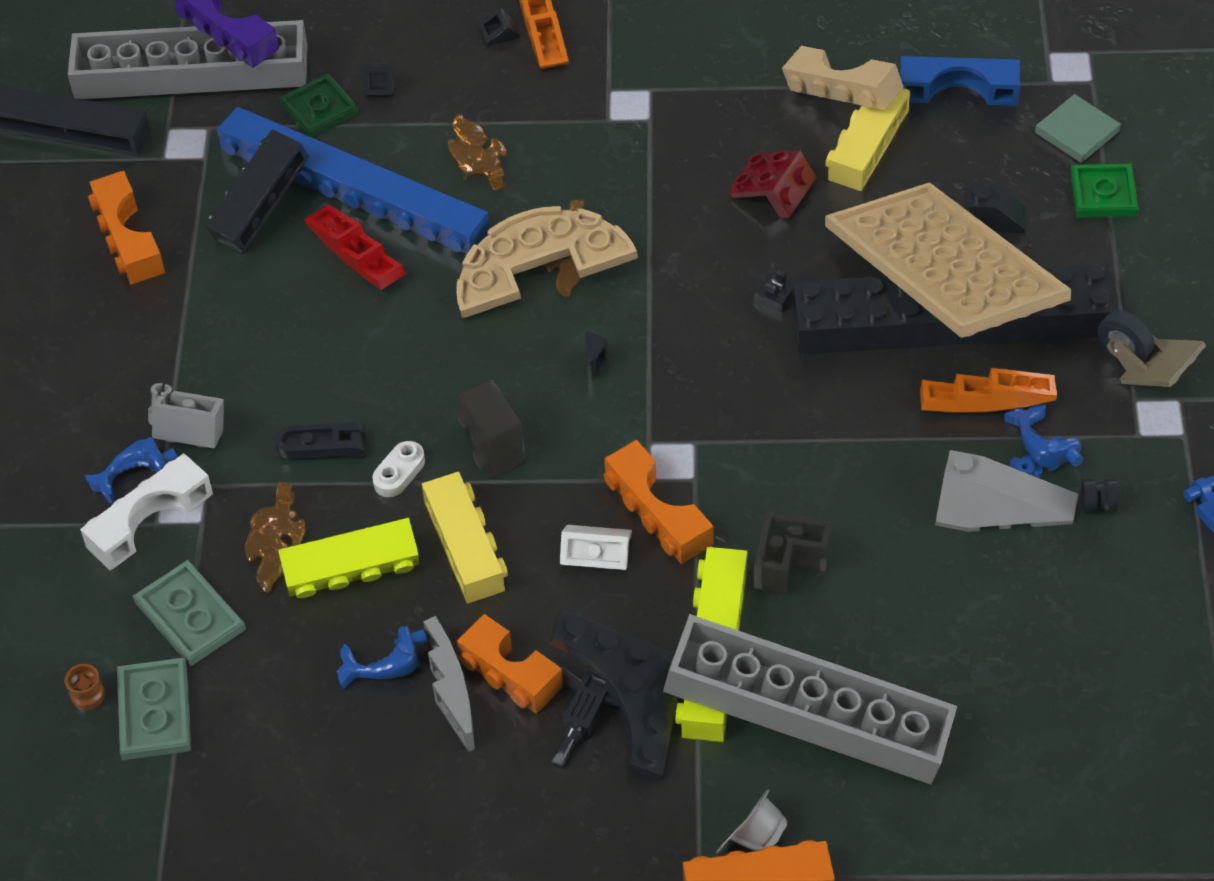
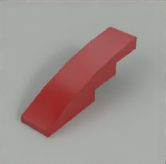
M328 204L305 219L306 225L340 259L380 290L406 275L403 265L386 255L382 244L364 233L362 224Z

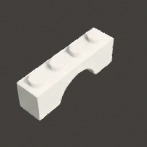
M183 453L175 460L168 462L155 475L142 481L137 488L125 497L116 500L110 508L99 516L90 519L80 529L86 548L111 571L137 552L134 545V533L140 522L147 516L166 509H175L189 513L212 496L213 492L209 476Z

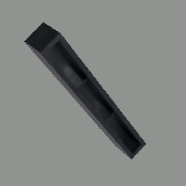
M0 85V132L132 156H139L150 133L146 111Z

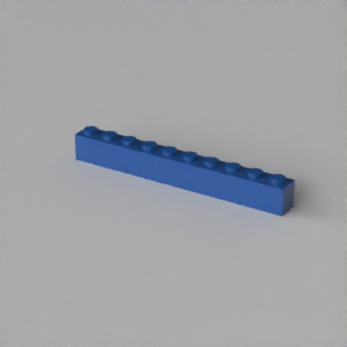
M236 107L217 129L221 150L250 162L258 150L261 140L267 137L271 129L300 142L307 152L309 159L294 179L298 184L317 190L327 197H333L345 202L352 208L366 211L378 219L394 223L404 230H410L422 235L427 240L443 244L455 252L467 255L474 244L478 245L488 235L487 231L490 227L487 211L240 107Z

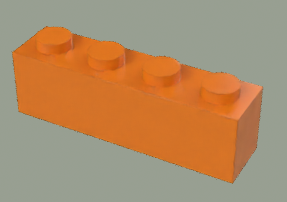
M807 840L794 846H768L761 851L747 853L734 851L726 856L714 858L700 856L683 862L684 881H835L826 841L816 842Z

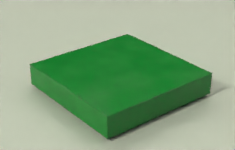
M1132 164L1071 165L1070 176L1076 218L1138 216L1139 207Z

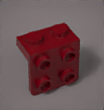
M801 150L757 153L748 160V164L742 173L734 180L729 194L732 198L767 196L780 218H789L817 177Z

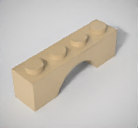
M801 46L782 67L790 91L885 110L904 87L896 64L871 59L864 65L854 69L833 70L830 67L825 50Z

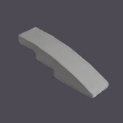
M436 616L424 621V628L428 643L433 649L428 652L431 672L437 679L436 682L432 683L435 702L468 752L475 749L470 701L463 672L449 638Z

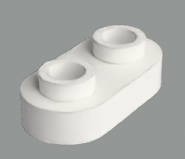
M405 441L394 447L373 473L374 489L379 495L394 497L404 491L425 464L422 446L413 441ZM387 475H393L390 478H385Z

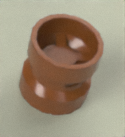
M78 664L67 672L65 685L74 707L79 710L89 711L103 703L105 690L95 667L89 664Z

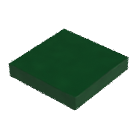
M328 73L278 98L280 107L300 130L311 138L359 115L358 106Z

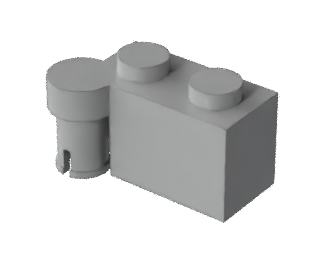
M163 383L154 384L151 387L152 405L148 409V422L152 425V438L162 439L171 443L191 444L200 448H215L223 432L224 399L178 391L172 392V388L168 384H165V392H162Z

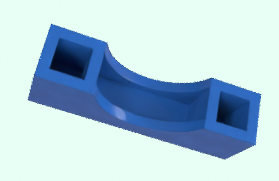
M901 56L900 78L904 86L903 88L910 90L909 103H929L932 97L941 90L963 87L979 93L988 105L1018 106L1020 60Z

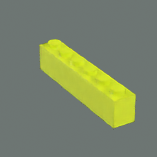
M707 547L705 560L699 559L697 579L702 580L701 588L695 587L693 607L698 608L697 617L739 631L747 575V551ZM684 699V703L677 704L676 724H681L682 738L724 742L726 713Z

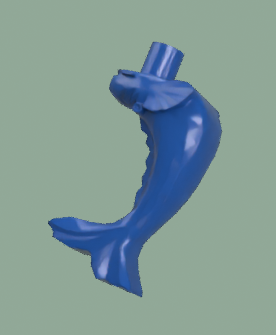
M1046 404L1033 405L1028 410L1016 408L1014 411L1005 413V422L1020 428L1023 444L1029 455L1039 466L1048 468V471H1053L1068 461L1074 467L1079 466L1083 462L1084 458L1080 454L1081 443L1078 438L1071 437L1062 440L1060 436H1056L1055 439L1049 440L1041 437L1031 428L1033 424L1046 416Z
M148 437L147 439L136 441L123 450L103 472L84 476L92 491H101L108 503H114L116 496L113 491L112 482L118 474L137 466L149 467L152 472H159L168 462L175 460L178 456L173 448L161 454L154 440Z
M408 626L400 627L398 629V640L394 641L396 646L393 652L382 660L369 665L358 664L350 648L343 644V647L340 649L343 665L337 670L341 688L344 690L357 678L392 679L409 675L416 668H420L416 646L428 642L425 630L422 629L411 633Z

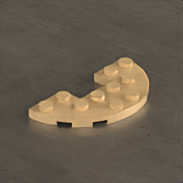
M553 206L521 212L487 231L488 236L478 245L474 244L467 253L462 263L463 269L460 279H457V302L461 316L465 318L521 299L513 276L514 274L571 255L577 273L582 278L637 259V250L630 238L619 226H613L603 220L601 215L581 208H579L578 212L561 210V206Z

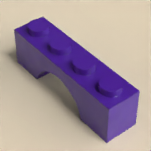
M175 0L174 8L181 18L188 19L200 32L208 34L220 47L224 46L232 52L237 60L244 61L252 68L279 50L275 28L257 15L245 18L224 16L219 13L222 9L221 0Z

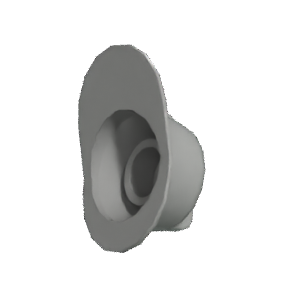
M769 789L763 793L747 819L721 845L716 854L722 851L731 841L753 851H761L765 847L774 846L778 842L787 826V820L780 810L766 798Z

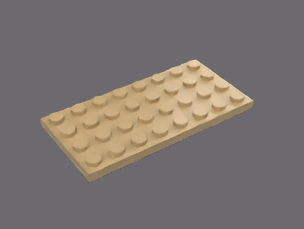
M930 182L825 216V226L961 338L972 336L977 332L991 327H998L1003 323L1027 317L1032 313L1053 308L1058 304L1071 300V289Z

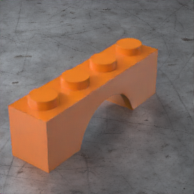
M124 170L90 181L93 194L88 195V199L93 212L99 211L100 213L96 217L102 233L108 232L109 234L105 239L111 254L117 252L118 257H115L114 260L119 274H126L130 285L164 274L165 270L161 254L152 233L136 232L124 227L130 216L138 211L133 190Z
M638 440L631 442L604 458L605 473L603 476L605 482L611 490L616 489L621 494L624 504L631 512L635 511L641 517L645 529L650 534L655 533L660 539L664 551L669 556L674 555L683 564L705 551L707 547L714 545V526L694 504L686 506L669 505L661 502L651 493L650 488L656 481V461Z

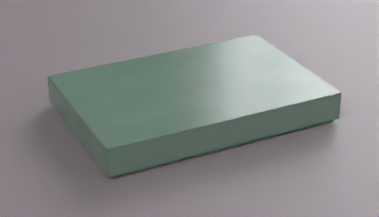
M189 560L133 595L136 605L182 658L185 657L190 667L246 630L245 623Z
M185 657L117 666L121 759L129 760L191 751L188 676Z

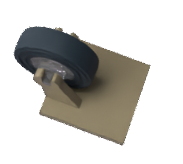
M1124 311L1111 312L1098 327V336L1102 345L1112 356L1120 361L1126 370L1120 378L1122 384L1171 387L1206 347L1204 341L1157 339L1141 320Z

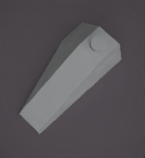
M950 450L935 526L972 532L980 531V527L999 526V529H1010L1011 525L1030 524L1032 527L1073 524L1079 494L984 456Z

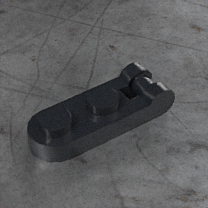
M360 422L291 425L280 429L276 433L274 440L278 454L287 459L337 456L361 459L365 456V444L362 440L366 436V427ZM340 438H348L349 440L340 441Z

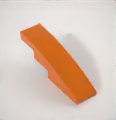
M519 0L540 69L569 64L556 11L553 10L551 0Z
M991 368L989 377L956 374L954 384L922 380L920 388L921 410L990 412L1024 408L1056 401L1055 375Z

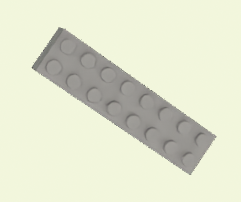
M303 20L267 22L276 30L279 50L254 68L244 61L237 60L232 52L224 46L220 47L217 45L212 37L205 32H200L195 26L72 33L68 78L73 97L75 99H96L301 87L306 84L308 45Z
M689 614L663 692L928 784H932L941 765L957 709L956 705Z

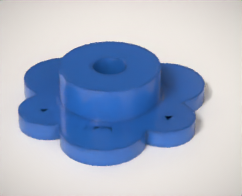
M1024 456L1021 459L1014 457L1010 460L1009 467L1040 479L1039 476L1042 474L1043 468L1036 465L1031 456Z

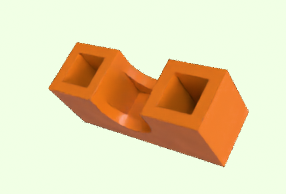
M485 614L457 640L459 660L462 665L470 671L476 670L483 675L488 684L493 688L504 690L521 708L527 707L537 714L564 687L562 668L536 650L521 662L505 660L504 658L512 651L510 631Z

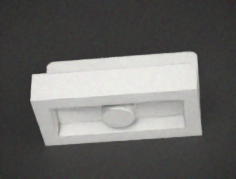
M566 525L561 535L560 564L626 570L628 567L629 541L632 537V530Z

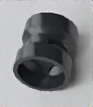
M1093 479L1082 480L1081 507L1083 513H1094L1096 509H1104L1106 512H1117L1119 507L1117 480L1105 479L1103 482L1098 483Z

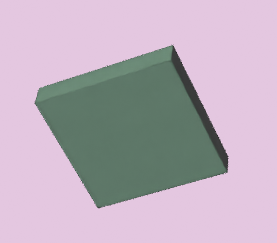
M1074 94L1036 125L1035 133L1082 163L1120 131L1121 124Z

